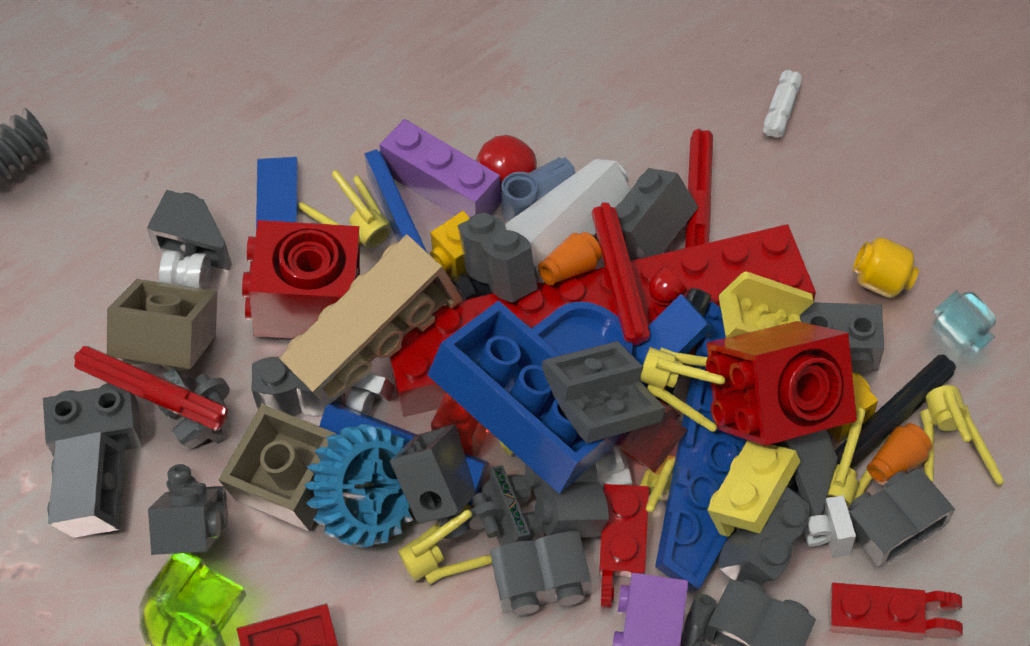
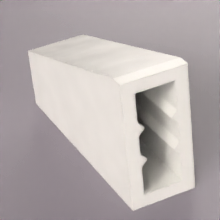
M594 159L505 224L506 230L517 232L526 237L530 242L536 281L544 283L538 272V264L571 233L580 234L581 232H587L592 236L596 233L591 215L594 207L607 202L611 207L615 208L631 190L627 183L629 178L626 171L616 161Z

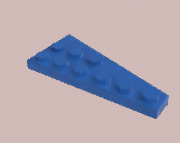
M713 302L709 303L704 315L713 328L697 343L696 356L708 357L707 342L726 338L721 308ZM693 365L694 368L706 371V367ZM691 377L686 404L715 423L711 415V403L713 402L711 382ZM684 415L655 567L670 578L688 580L687 591L693 593L701 588L727 539V536L719 534L707 511L711 497L721 487L730 471L733 459L740 454L747 439L718 429L711 432Z

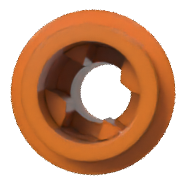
M581 232L580 234L571 233L538 264L539 275L546 284L553 285L592 271L596 268L597 262L601 260V248L591 234L587 232Z
M907 423L905 426H897L872 461L867 465L868 473L877 483L884 485L896 473L903 470L907 472L928 459V452L932 449L930 438L915 424Z

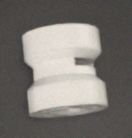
M166 250L160 262L159 282L208 289L211 277V260L208 254L194 253L192 256L184 257L180 251Z

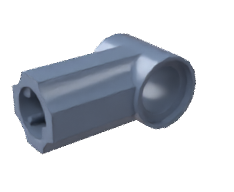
M558 157L530 173L514 172L506 176L502 181L503 218L509 222L576 173L574 166L566 157Z

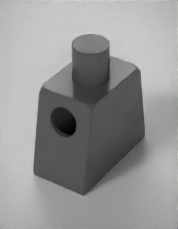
M456 424L415 435L390 460L413 515L419 523L437 520L439 526L442 527L451 519L461 514L463 508L475 495V487ZM467 521L445 536L444 539L455 538L466 533L469 530Z

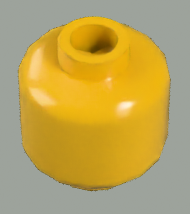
M878 237L871 243L867 241L863 243L855 258L852 271L857 273V282L860 286L887 298H894L903 289L909 291L913 287L919 273V268L914 266V253L910 248L889 239Z

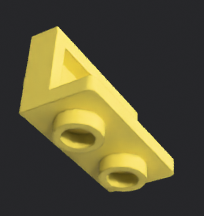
M749 272L740 274L719 295L726 338L790 322H801L800 315L814 303L811 293Z
M747 440L740 454L733 459L730 471L721 487L712 495L707 509L720 535L729 537L735 527L761 533L800 463L796 450L771 444L764 446Z

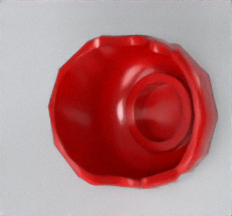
M510 135L495 136L484 143L475 160L500 175L501 192L502 181L509 174L514 172L530 173L537 169V160L533 150L522 140Z

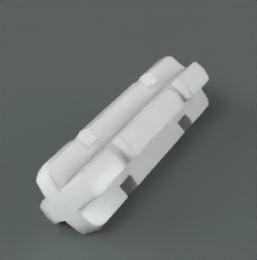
M789 69L782 72L779 85L769 107V113L764 121L763 133L766 136L780 138L784 135L786 123L789 120L796 100V94H798L801 86L802 75L799 72H792Z

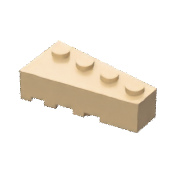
M406 234L399 242L390 245L384 251L381 260L367 273L359 275L351 284L350 290L336 303L327 306L319 315L316 323L304 334L295 337L287 346L286 352L279 359L328 406L371 372V361L377 357H391L402 348L401 342L407 333L415 327H418L423 332L435 322V317L432 315L445 304L452 309L463 299L443 267Z

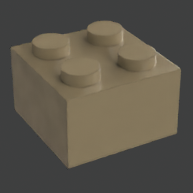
M136 279L107 308V354L133 365L146 362L163 365L167 370L175 367L178 371L191 369L216 337L218 291Z
M261 404L218 480L236 501L309 531L319 509L311 508L306 504L314 497V490H309L304 485L314 481L315 474L307 466L312 463L319 464L320 459L315 450L320 447H328L326 437L337 433Z

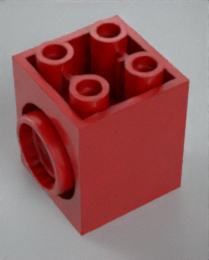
M257 221L256 237L249 236L247 241V262H250V270L243 273L242 297L246 298L245 320H252L254 336L294 339L304 334L316 323L319 315L327 306L336 303L350 290L351 284L360 275V226Z
M795 321L707 342L708 358L706 360V371L725 377V383L722 385L711 382L713 396L711 415L718 430L766 446L857 421L848 332Z

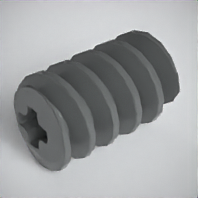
M27 108L22 110L23 118L19 115L10 117L11 127L4 123L0 124V175L8 180L12 179L9 169L10 165L15 166L20 171L25 170L22 161L23 156L28 157L33 162L38 161L35 152L36 147H39L46 153L51 151L47 141V134L39 121Z

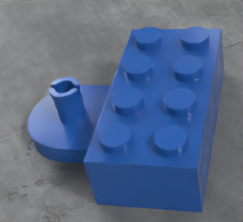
M498 300L441 342L427 376L560 494L610 451L621 434L586 443L569 422L554 397L542 370L543 360L616 341L632 354L633 343L624 340L619 318L608 309L589 302L565 304L531 329Z

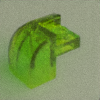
M190 553L171 554L146 588L139 605V629L147 646H226L221 631L246 597V592L242 586L205 567L201 558Z

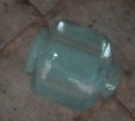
M956 290L932 311L935 316L932 322L933 330L955 353H963L971 348L976 354L995 338L990 330L996 324V315L974 292L968 291L961 294Z

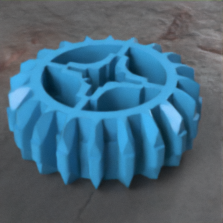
M368 424L345 427L341 429L340 435L332 434L326 437L328 447H320L315 450L320 459L319 464L312 463L307 466L315 474L314 481L304 485L309 490H314V497L306 504L311 508L319 509L313 520L318 524L325 525V534L329 537L338 538V541L345 545L356 544L358 547H369L373 544L381 545L388 543L389 536L402 534L400 523H408L413 521L408 511L409 503L390 460L402 449L404 438H400L398 435H391V430L387 428L372 427V425ZM365 482L374 484L372 487H364L363 489L354 487L356 484H365Z

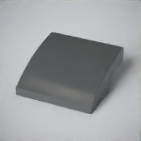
M618 341L543 360L542 370L554 397L569 422L586 443L662 422L665 407L640 382L643 366Z

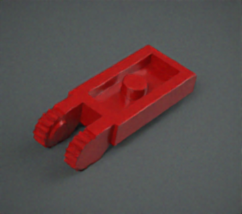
M604 484L609 520L601 532L599 575H602L601 607L611 608V603L614 601L613 576L631 577L632 573L645 574L648 520L646 505L649 500V486Z
M832 582L830 587L829 632L923 640L924 637L957 639V637L963 635V625L960 621L946 618L926 620L925 610L939 612L960 610L962 608V596L945 591L925 593V590Z

